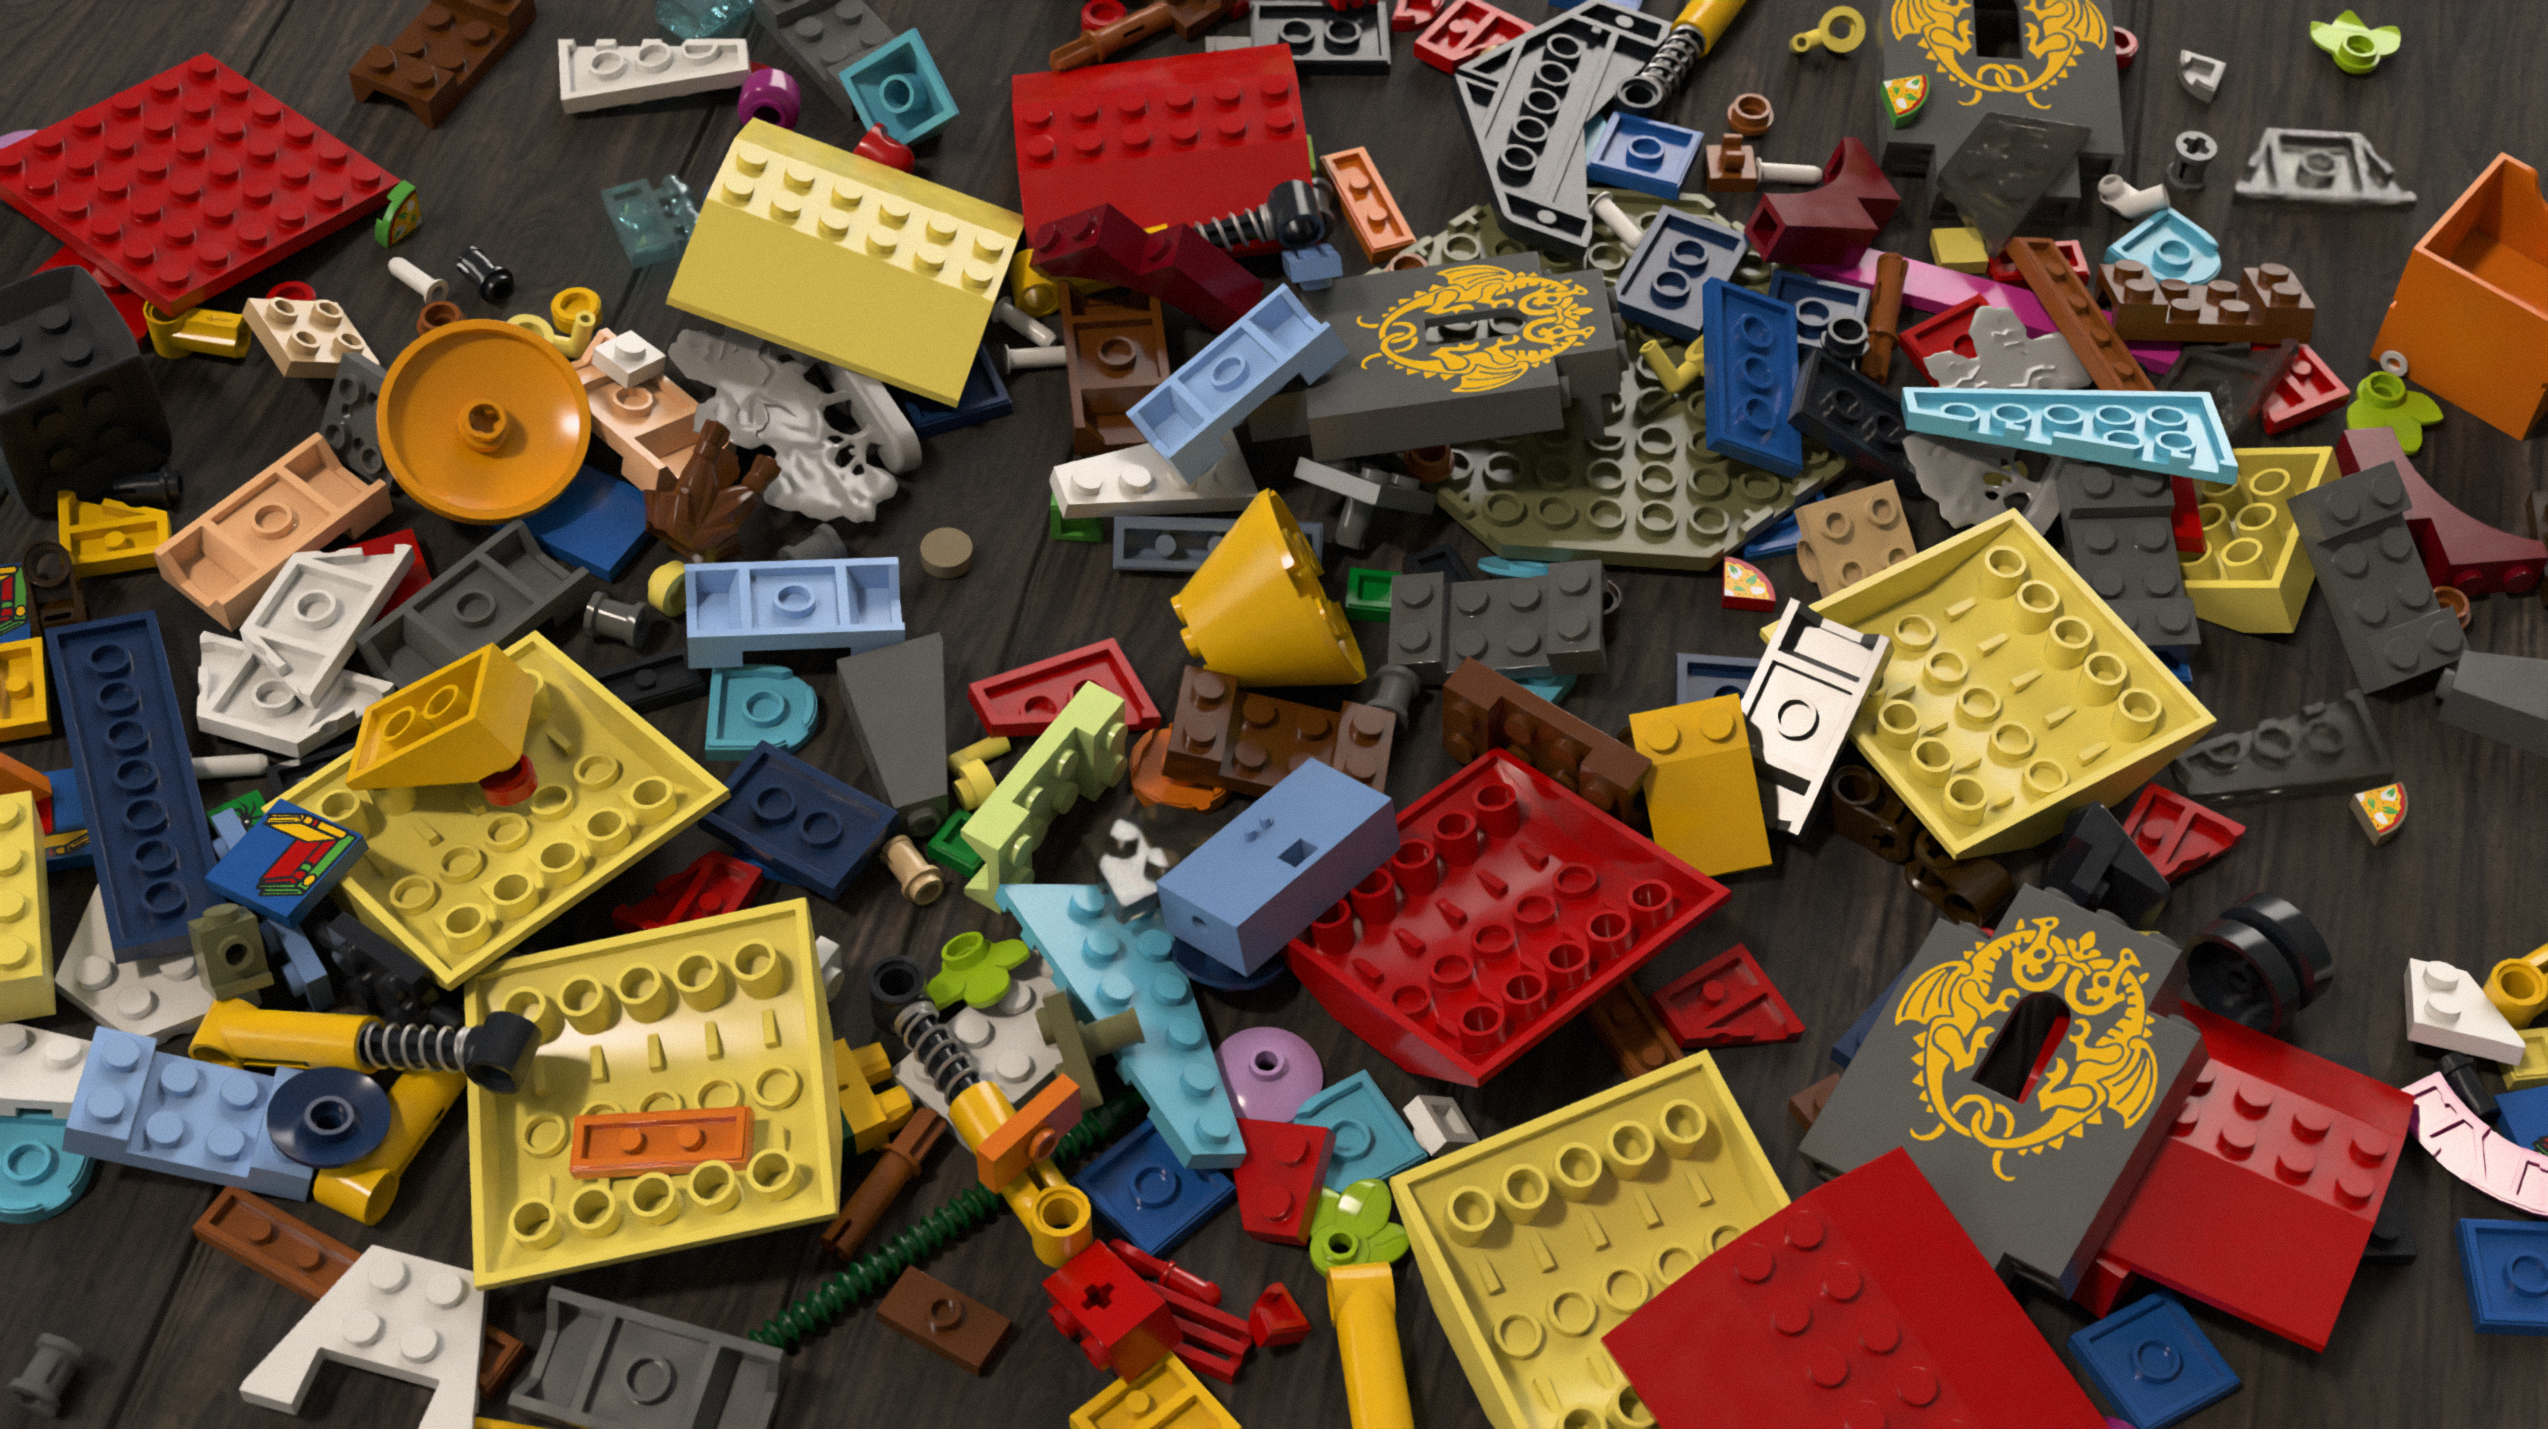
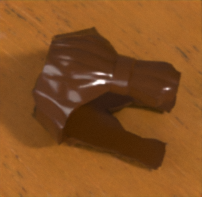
M710 419L705 420L700 438L693 450L694 454L682 470L675 489L662 491L644 489L642 491L645 504L646 533L661 539L675 551L690 558L696 564L713 563L742 554V546L736 538L739 532L738 529L751 515L758 499L762 497L768 486L779 477L782 470L777 465L775 459L758 454L752 464L751 471L747 473L742 483L729 487L739 478L741 469L738 464V456L728 449L722 448L729 440L731 432L721 422Z

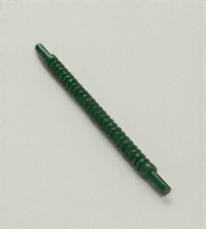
M1133 1084L1105 1104L1103 1103L1100 1106L1083 1111L1082 1120L1059 1139L1057 1147L1049 1156L1053 1163L1065 1166L1068 1163L1067 1155L1079 1157L1081 1155V1146L1092 1148L1095 1144V1137L1100 1140L1106 1139L1117 1131V1123L1147 1104L1135 1085ZM978 1179L975 1182L976 1190L972 1191L971 1189L964 1188L961 1191V1200L951 1197L947 1201V1209L937 1206L933 1210V1218L930 1219L928 1216H922L919 1220L920 1227L916 1228L913 1225H908L905 1229V1237L894 1234L891 1238V1246L888 1247L883 1243L879 1244L876 1256L866 1253L863 1256L864 1264L859 1265L852 1262L849 1265V1274L845 1275L842 1272H837L835 1274L836 1282L833 1284L823 1281L820 1285V1293L817 1294L811 1290L806 1293L807 1301L805 1303L794 1300L791 1304V1312L787 1313L784 1310H779L776 1322L773 1323L769 1319L764 1320L762 1323L763 1330L758 1332L755 1329H750L748 1340L786 1351L787 1341L792 1340L795 1343H799L802 1340V1331L806 1330L811 1334L814 1333L817 1321L828 1324L831 1321V1312L835 1311L838 1314H843L846 1302H850L853 1305L858 1304L861 1292L871 1295L874 1292L873 1284L878 1283L885 1286L888 1283V1274L900 1276L903 1264L914 1266L917 1255L927 1258L930 1255V1246L942 1248L944 1246V1237L948 1236L951 1239H955L958 1236L959 1227L969 1230L972 1227V1218L980 1221L986 1218V1209L996 1212L1000 1208L999 1200L1002 1199L1007 1202L1001 1192L997 1195L994 1194Z

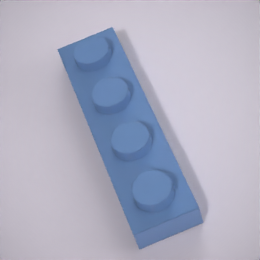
M1329 243L1313 245L1305 249L1281 250L1283 270L1291 282L1300 283L1303 290L1333 286L1332 277L1343 276L1341 257Z
M229 808L211 817L218 839L211 841L217 862L247 833L233 808ZM258 913L263 921L258 924L261 939L271 956L281 952L287 963L281 966L280 970L293 997L296 998L304 994L314 1013L336 1004L328 974L300 925L298 924L295 929H291Z

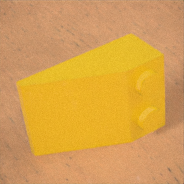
M492 642L365 708L345 785L352 791L469 783L477 782L497 771L504 772L510 769L520 760L523 752L522 747L528 720L531 715L536 683Z
M1735 693L1629 715L1635 751L1652 760V767L1642 785L1654 843L1710 878L1772 866L1739 694Z

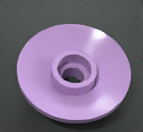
M1274 1027L1249 1028L1227 1038L1214 1052L1234 1117L1292 1123L1299 1107L1310 1097L1322 1091L1323 1071L1317 1054L1305 1040L1289 1031ZM1265 1064L1275 1068L1270 1071H1264L1257 1066Z

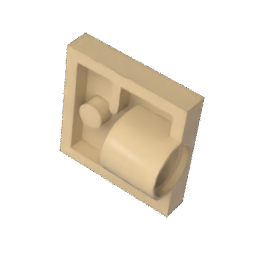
M281 297L272 299L248 298L242 312L243 317L284 377L335 379L342 354L349 352H359L380 366L379 361L337 302L324 299L317 301L288 300Z
M1894 480L1825 499L1794 510L1802 534V538L1797 543L1798 562L1805 577L1810 582H1817L1822 599L1917 554Z

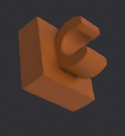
M1723 134L1721 145H1705L1703 162L1708 192H1755L1757 173L1752 145H1742V134Z

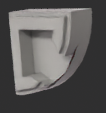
M2182 50L2177 64V75L2182 85L2192 95L2211 103L2222 78L2226 63Z

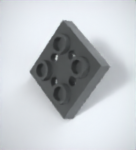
M359 352L343 353L319 434L325 438L338 460L373 483L381 479L387 483L389 492L403 490L392 476L382 457L376 432L378 397L388 371ZM349 405L352 407V416L349 413ZM361 440L364 442L362 447H360Z
M1299 456L1294 477L1341 493L1342 496L1346 497L1336 534L1333 536L1332 541L1358 550H1364V543L1375 506L1432 515L1437 495L1420 490L1421 480L1393 471L1389 474L1379 470L1380 465L1354 457L1351 459L1344 458L1315 462L1314 459Z

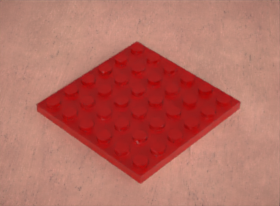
M206 52L0 149L1 199L171 318L391 203L392 201L387 196L401 182V180Z

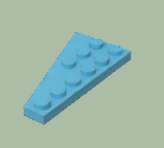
M1903 387L1901 408L1906 430L2236 485L2238 464L2210 392Z
M1000 884L994 900L1004 913L1011 911L1023 927L1020 936L1030 951L1039 950L1054 971L1051 980L1057 989L1066 986L1075 1014L1079 1020L1083 1021L1084 1025L1128 1011L1129 1008L1134 1007L1146 1042L1113 1052V1056L1118 1061L1115 1071L1126 1086L1134 1084L1150 1106L1147 1116L1185 1169L1239 1168L1247 1152L1188 977L1176 967L1172 960V946L1175 938L1174 935L1167 932L1157 886Z

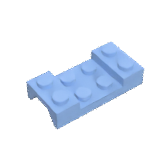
M1283 283L1125 414L1153 449L1190 485L1200 475L1211 470L1215 463L1229 452L1219 438L1230 429L1242 423L1247 415L1270 396L1281 391L1285 384L1296 375L1310 386L1318 378L1330 372L1334 365L1349 354L1332 326L1327 321L1320 324L1310 315L1289 287Z
M898 557L685 564L689 669L743 667V651L850 647V655L853 656L905 641V622H902Z
M102 1026L96 1027L65 1127L62 1151L291 1200L306 1201L314 1168L303 1166L284 1156L271 1141L267 1129V1109L272 1096L283 1083L293 1076L304 1072L303 1070L277 1065L275 1077L158 1052L156 1051L157 1038Z

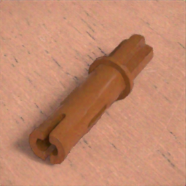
M1155 2L1094 32L1089 29L1081 32L1079 39L1051 51L1048 61L1049 66L1054 71L1060 72L1071 68L1085 67L1089 64L1100 65L1104 62L1105 57L1170 27L1173 23L1172 14L1164 2Z
M1884 253L1877 260L1876 278L1867 323L1869 336L1867 342L1870 346L1868 352L1862 358L1860 374L1880 386H1883L1886 382L1891 352L1899 346V336L1896 330L1902 305L1905 278L1909 268L1908 261L1903 260V256L1897 253Z
M925 1107L919 1108L892 1144L885 1143L880 1150L881 1159L841 1210L839 1218H836L825 1233H822L819 1237L818 1242L825 1251L833 1255L838 1249L837 1259L845 1263L850 1262L854 1252L905 1184L911 1178H918L921 1174L922 1168L920 1164L947 1129V1121L940 1116L939 1112L931 1107L929 1109Z

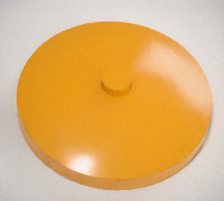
M469 319L434 328L417 338L400 353L388 370L380 389L376 413V432L382 457L389 471L402 489L426 509L453 521L473 525L508 524L517 517L522 520L535 515L555 502L569 488L580 471L586 456L591 433V412L589 400L578 373L568 359L553 344L531 330L516 324L492 319Z

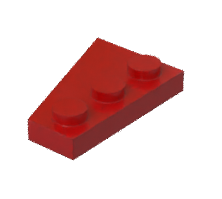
M1114 637L971 683L968 687L967 698L990 738L1042 735L1088 680L1125 699V724L1128 726V731L1152 730L1154 728L1159 730L1161 715Z

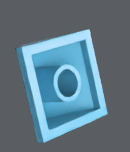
M917 28L908 30L838 73L867 131L875 123L881 122L887 126L889 136L909 147L943 133L960 114Z

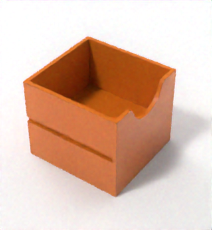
M2501 152L2413 248L2394 294L2393 300L2395 301L2388 309L2369 357L2380 363V357L2386 351L2393 350L2401 353L2408 362V370L2403 375L2404 377L2519 441L2526 437L2548 411V204L2540 191L2537 171ZM2389 358L2390 363L2394 367H2400L2398 360Z

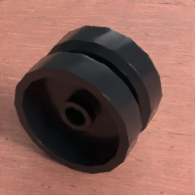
M2251 892L2238 899L2220 914L2219 919L2207 924L2189 938L2182 952L2190 974L2188 984L2204 1009L2269 1036L2280 1031L2294 1019L2298 1011L2310 1006L2327 992L2333 980L2332 958L2323 937L2311 921L2293 905L2269 893Z

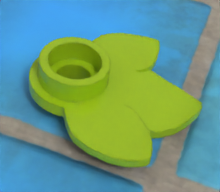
M2351 10L2341 14L2332 25L2312 21L2310 25V37L2313 42L2321 49L2332 54L2335 63L2351 74L2373 71L2380 59L2393 56L2398 51L2401 41L2398 27L2384 26L2370 31Z
M2385 371L2371 373L2359 383L2355 393L2356 401L2346 411L2348 430L2392 426L2405 455H2414L2418 452L2422 443L2421 425L2437 424L2444 418L2441 410L2431 398L2423 393L2405 390V384L2398 376Z
M979 932L960 934L943 947L941 951L943 971L929 982L927 991L933 998L937 1011H941L964 999L968 1006L981 1009L995 1005L1011 989L1012 981L1008 971L1028 960L1031 956L1027 945L1018 939L992 943L984 939Z
M1377 1178L1358 1180L1347 1186L1341 1195L1323 1184L1309 1233L1311 1238L1309 1254L1312 1265L1324 1278H1326L1327 1267L1388 1261L1392 1265L1407 1252L1410 1241L1405 1227L1388 1222L1391 1213V1195L1384 1181ZM1342 1245L1350 1250L1344 1254H1337L1329 1247Z

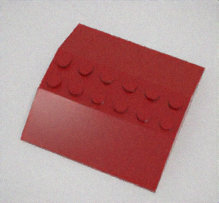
M1289 43L1071 68L1060 72L1045 71L1012 75V108L1027 249H1034L1033 241L1040 225L1105 203L1111 204L1142 229L1165 223L1168 228L1181 223H1186L1191 228H1194L1196 221L1202 225L1210 224L1213 216L1221 221L1227 219L1229 212L1234 214L1235 217L1243 215L1246 208L1255 212L1256 207L1267 203V197L1271 190L1285 181L1301 180L1307 182L1313 188L1299 86ZM1259 238L1251 240L1248 248L1243 243L1233 245L1232 252L1228 251L1226 247L1220 248L1230 258L1281 253V250L1289 249L1281 245L1280 242H1277L1276 239L1275 241L1271 239L1270 242L1266 240L1263 243ZM1320 240L1314 245H1320Z
M1496 745L1395 815L1401 849L1276 954L1285 958V964L1332 1018L1406 1072L1479 1088L1732 900V894L1728 888Z
M2181 1000L2187 1020L2196 1025L2201 1031L2210 1059L2097 1253L2108 1257L2118 1265L2122 1263L2132 1268L2131 1271L2322 1353L2378 1216L2405 1141L2416 1096ZM2064 1002L2030 1072L2018 1103H2025L2068 1030L2071 1015L2070 1009Z
M1902 1145L1809 1191L1726 1244L1693 1267L1600 1339V1342L1660 1429H2111Z

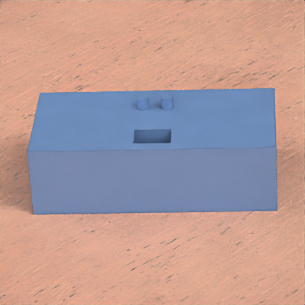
M1310 757L1156 882L1167 932L1245 977L1250 976L1401 849L1392 798Z

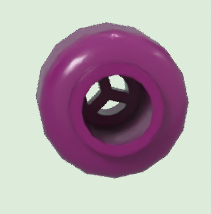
M760 69L749 75L742 85L739 98L738 114L741 123L745 127L754 117L787 130L793 129L798 122L802 100L799 85L792 76L778 69Z

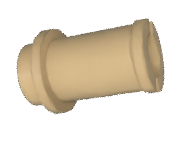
M896 836L882 847L883 853H880L879 857L901 883V892L906 900L915 902L917 905H926L934 901L943 890V875L941 871L934 865H928L908 836Z

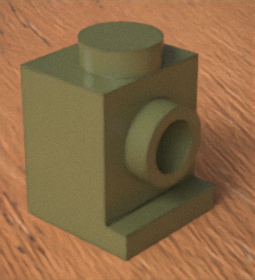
M234 903L216 905L206 909L203 912L204 917L187 922L201 986L216 1001L274 984L272 973L268 970L257 917L245 906L239 907ZM241 944L242 952L225 956L230 946Z

